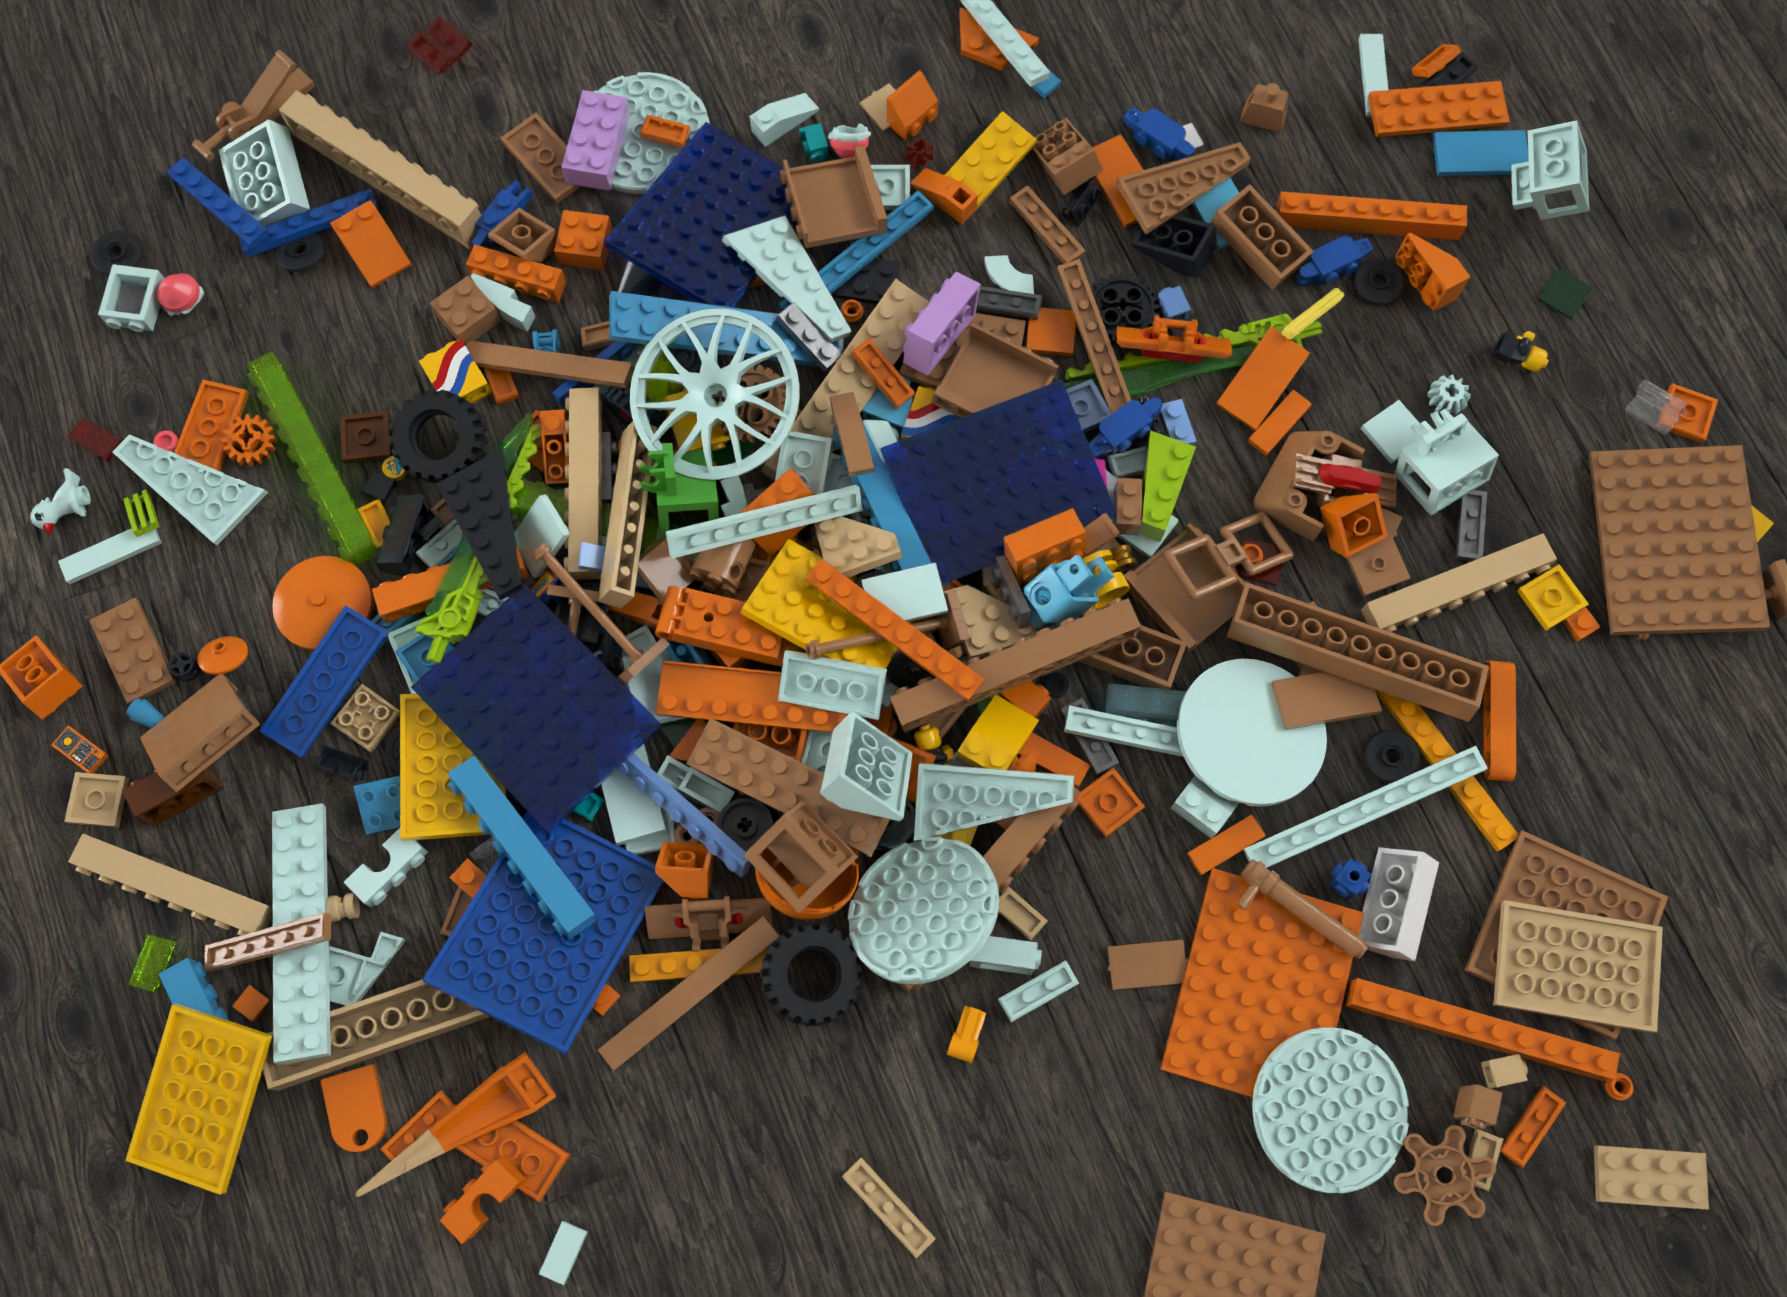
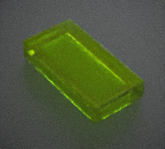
M148 934L128 985L157 992L161 981L159 973L165 971L175 942Z

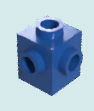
M1349 859L1345 863L1339 862L1331 872L1334 877L1329 882V885L1339 895L1350 900L1357 894L1360 896L1364 894L1370 885L1367 880L1372 874L1366 871L1367 867L1360 861Z

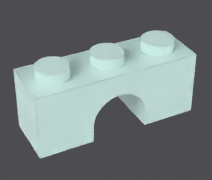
M400 828L383 844L391 857L390 864L385 870L373 872L371 868L362 864L344 881L349 889L364 904L370 907L380 904L386 898V893L393 886L400 885L406 878L405 874L412 868L422 864L425 860L424 856L428 853L417 840L402 841L400 838Z

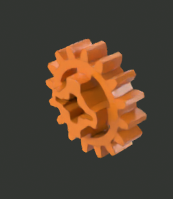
M246 414L245 420H241L237 416V423L228 422L230 430L223 429L222 432L227 437L222 438L221 442L225 445L223 450L226 454H229L228 456L232 461L237 459L238 464L241 466L246 461L252 467L253 461L262 464L261 458H271L268 451L276 450L271 443L277 442V439L273 435L275 433L272 426L269 427L270 424L266 419L261 421L258 415L252 419L249 414ZM255 428L262 430L264 433H261L260 431H255ZM235 447L242 449L244 453L238 452Z

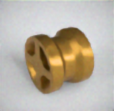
M1121 545L1110 550L1113 555L1112 560H1115L1118 564L1114 573L1127 571L1137 564L1135 558L1130 554L1132 551L1130 545Z

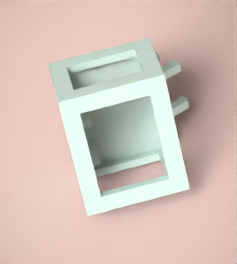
M1577 120L1529 130V161L1511 165L1512 204L1514 210L1533 207V209L1537 210L1540 220L1589 211L1587 149ZM1568 190L1572 191L1576 205L1548 210L1545 195Z
M1446 409L1440 411L1444 421L1440 418L1438 411L1431 414L1437 427L1436 429H1433L1426 421L1420 423L1424 432L1421 431L1418 423L1411 426L1417 440L1401 450L1394 474L1397 475L1400 482L1430 515L1450 505L1470 490H1474L1489 481L1499 456L1462 413L1453 417ZM1416 472L1431 488L1429 496L1410 475Z

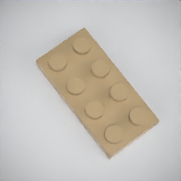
M1594 1146L1597 1202L1709 1209L1706 1153Z

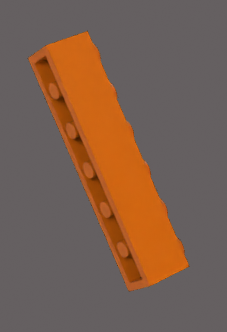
M517 546L516 551L520 564L521 578L528 576L521 551ZM475 554L467 558L453 559L449 564L443 566L429 567L425 572L419 574L405 575L398 581L383 582L378 587L373 588L372 591L380 617L385 623H389L443 605L448 594L462 588ZM488 580L479 589H491L493 587Z

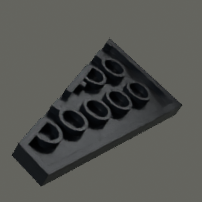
M502 449L436 484L500 601L523 588L520 564L516 551L517 543L513 529L511 500L507 486V472L504 465L505 458Z

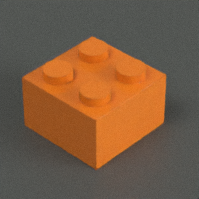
M563 210L554 250L559 265L605 271L613 233L609 216Z

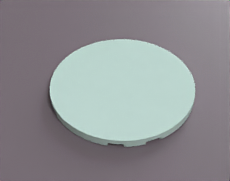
M639 72L637 75L628 77L623 75L606 82L607 85L598 91H594L627 97L629 103L630 118L611 189L630 194H649L663 191L685 180L700 165L709 146L710 124L704 104L691 91L689 86L667 75ZM647 114L689 125L691 132L684 149L641 138L640 131Z
M1235 659L1219 663L1203 672L1192 683L1180 704L1177 735L1182 754L1188 766L1199 780H1202L1213 789L1214 793L1229 801L1233 800L1247 806H1270L1295 797L1317 776L1326 753L1327 734L1325 723L1285 730L1271 683L1274 680L1292 678L1294 676L1274 664L1255 659Z
M927 837L909 844L906 842L881 856L857 885L859 888L854 899L850 902L848 911L849 937L853 942L854 950H856L862 962L871 971L884 979L902 984H922L944 978L967 964L984 946L994 928L999 909V889L994 873L981 854L959 840Z
M1314 1028L1289 1037L1268 1056L1255 1083L1252 1104L1253 1119L1262 1148L1272 1163L1285 1176L1308 1189L1327 1193H1347L1374 1183L1396 1161L1395 1158L1401 1146H1404L1409 1125L1407 1123V1106H1409L1407 1093L1397 1068L1380 1047L1353 1031L1339 1028Z

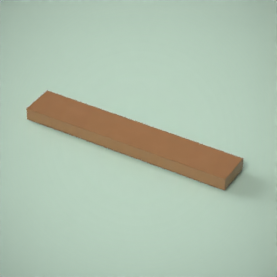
M324 912L205 945L204 971L214 972L331 940L332 914Z

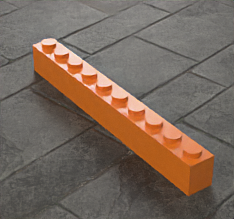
M1359 978L1349 983L1344 1006L1346 1008L1509 1055L1520 1054V1057L1599 1081L1605 1082L1616 1079L1620 1053Z

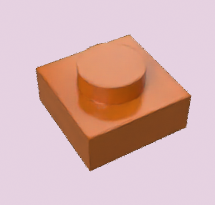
M1586 607L1563 621L1577 642L1600 628Z

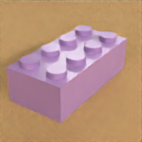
M582 90L561 167L565 183L611 190L630 118L627 97Z
M955 272L950 279L947 278L944 281L940 292L933 294L927 308L923 307L920 310L917 320L914 323L911 322L905 331L907 339L903 347L904 364L926 375L930 374L975 317L980 283L958 272Z

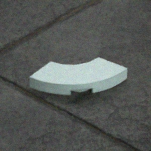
M1008 255L984 257L986 271L994 284H997L1003 290L1034 294L1033 276L1015 270L1009 262Z

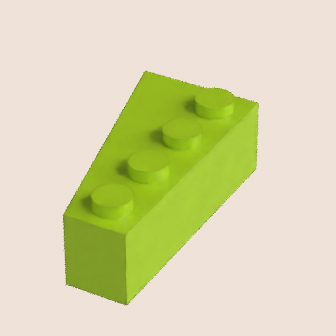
M1150 430L1145 445L1146 452L1142 483V525L1138 534L1161 542L1195 452V446Z

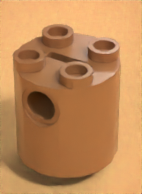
M748 539L698 552L689 576L703 582L702 587L708 591L716 592L719 589L726 594L735 595L756 547L754 541Z

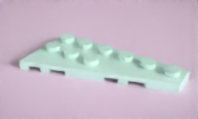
M786 216L724 235L722 241L727 246L734 248L738 252L737 256L742 261L746 260L755 269V273L781 298L784 296L791 304L794 302L830 342L850 335V327Z

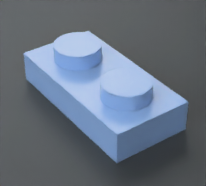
M1179 399L1163 403L1160 416L1167 436L1190 445H1195L1196 438L1183 400Z

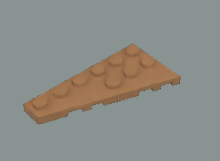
M1241 142L1117 178L1116 185L1144 233L1148 234L1248 166L1251 158Z

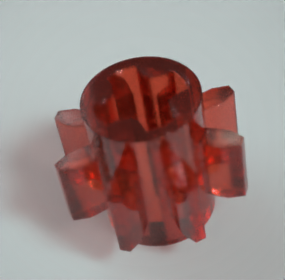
M914 137L912 144H906V160H911L914 167L916 165H923L925 167L928 160H933V144H928L925 137L923 139Z

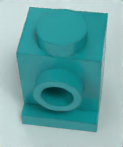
M821 123L799 128L800 142L803 146L804 154H809L811 163H820L825 159H829L828 144Z

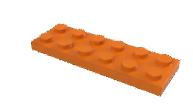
M1501 81L1371 91L1368 95L1376 137L1504 127L1510 122Z

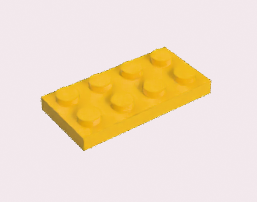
M1002 111L945 176L960 181L978 195V209L1034 147L1037 139Z

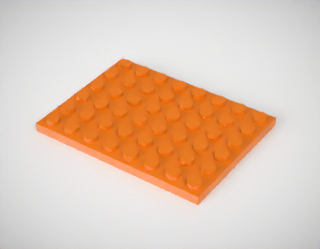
M1212 868L1160 1070L1253 1098L1258 1074L1268 1056L1277 1046L1289 1037L1305 1030L1337 1028L1353 958L1268 895L1264 896L1259 891L1245 911L1239 909L1236 904L1250 885L1244 881L1245 878ZM1303 895L1358 936L1363 912Z

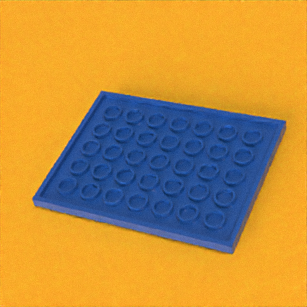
M532 803L523 817L524 822L594 912L596 922L571 940L565 934L560 936L552 924L555 920L550 914L545 915L537 905V902L540 900L534 893L530 895L522 885L524 879L519 873L515 875L507 865L509 859L503 853L495 862L427 971L423 982L566 1055L645 917V906H651L664 881L655 873L656 864Z

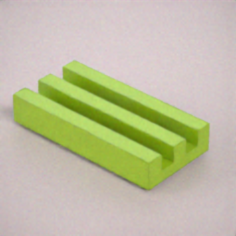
M147 489L142 490V495L140 496L137 493L133 494V499L131 500L128 497L123 499L132 532L136 537L160 527L151 495ZM144 501L150 518V525L147 524L142 507V502ZM134 506H136V509H137V513H138V516H139V520H140V523H141V526H142L141 529H140V527H139V523H138L137 516H136V513H135V510H134Z

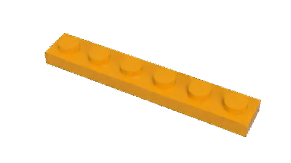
M769 946L733 975L760 973L763 965L762 960ZM721 949L630 955V982L686 979L721 951Z

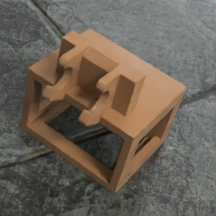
M804 799L786 812L744 854L749 862L798 913L803 911L858 858L850 847ZM768 847L777 857L771 864L774 868L782 862L795 876L789 883L792 887L800 881L808 891L799 897L761 857L760 853Z

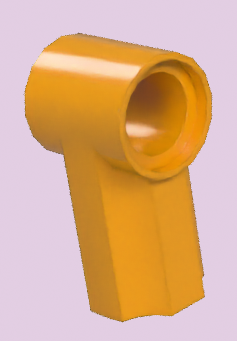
M964 1006L957 1031L953 1034L947 1052L948 1056L972 1064L979 1043L977 1039L985 1020V1012L973 1007Z

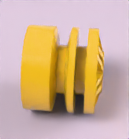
M1101 550L1082 558L1085 564L1088 565L1096 557H1102L1114 575V578L1095 592L1099 602L1090 609L1093 607L1101 609L1107 606L1106 604L1110 601L1121 598L1130 589L1122 572L1113 573L1117 569L1118 564L1115 560H1112L1113 555L1110 550ZM1098 566L1094 570L1096 575L1100 573Z

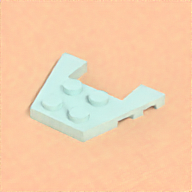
M380 932L371 958L329 946L330 1001L345 1006L361 1001L402 947L405 939Z

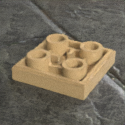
M361 684L330 724L372 753L399 719L400 710Z

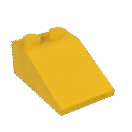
M995 695L960 746L956 758L970 767L1009 770L1039 720L1000 696Z

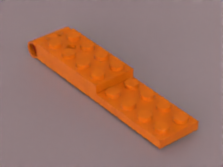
M669 586L655 631V635L660 639L664 637L668 641L680 642L783 667L784 652L786 650L807 654L805 649L740 614L742 607L746 603L744 601L689 588L684 590L677 586ZM705 619H711L712 621L707 622Z

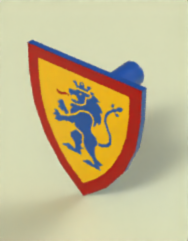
M549 567L526 595L518 610L519 614L522 615L531 607H535L538 611L542 612L552 599L556 603L559 602V596L547 594L548 584L554 585L559 579Z

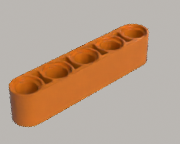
M1487 660L1485 665L1489 666L1484 687V762L1488 769L1484 771V777L1487 780L1513 782L1516 775V668L1513 662Z

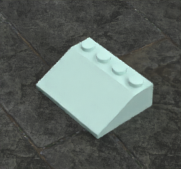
M268 119L219 150L231 198L264 227L310 210L288 127Z
M851 711L833 729L820 794L840 808L901 821L904 817L913 753Z

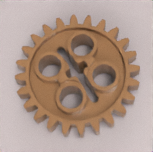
M758 365L756 369L753 366L741 376L740 386L751 387L755 386V384L759 385L779 379L780 376L776 372L773 374V371L768 367L764 370V367ZM784 383L770 389L769 395L762 399L763 393L755 397L783 412L786 400L784 398L786 396V389H784L786 384ZM722 393L719 397H716L719 400V402H717L718 405L720 402L725 401V398L722 396ZM745 403L738 407V409H741L738 417L744 423L748 421L747 425L762 435L766 433L771 437V430L773 428L776 430L777 423L781 420V416L757 405ZM763 413L762 419L756 422V417ZM719 421L717 424L720 427H724L722 431L728 435L729 431L726 423ZM737 427L738 438L742 443L746 439L754 443V436Z

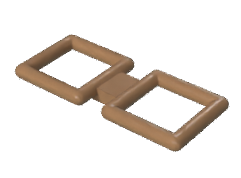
M1264 511L1222 527L1220 533L1225 542L1216 545L1210 535L1204 534L1163 552V558L1192 600H1197L1235 584L1238 581V577L1231 567L1238 564L1243 566L1248 575L1253 576L1294 557V553ZM1261 522L1281 553L1253 565L1233 533ZM1204 545L1225 577L1196 589L1176 557Z

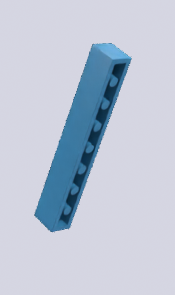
M862 420L874 465V472L852 476L850 481L852 486L857 485L860 488L862 508L865 512H869L871 526L895 533L903 558L890 562L893 572L931 564ZM834 425L833 436H831L833 439L832 445L835 450L839 449L842 455L840 457L844 470H848L836 426Z
M473 756L448 772L451 781L448 783L451 791L455 796L459 794L465 800L462 804L470 816L473 814L477 816L480 820L477 824L485 835L490 834L495 840L492 844L500 855L504 853L509 859L507 865L515 875L519 873L524 879L522 885L530 895L534 893L540 900L537 902V905L545 915L550 914L555 920L552 924L559 935L565 934L571 940L596 922L594 912L477 758Z

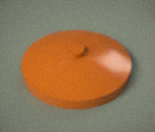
M318 556L298 563L283 576L275 590L272 608L275 623L281 633L294 645L308 651H314L345 605L370 620L374 600L368 579L354 564L339 557Z

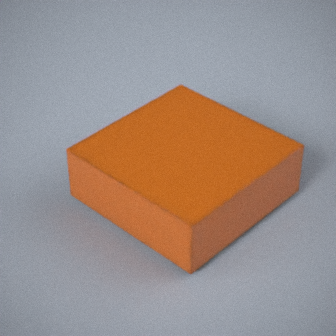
M249 985L232 1007L252 1022H256L272 1000L254 986Z

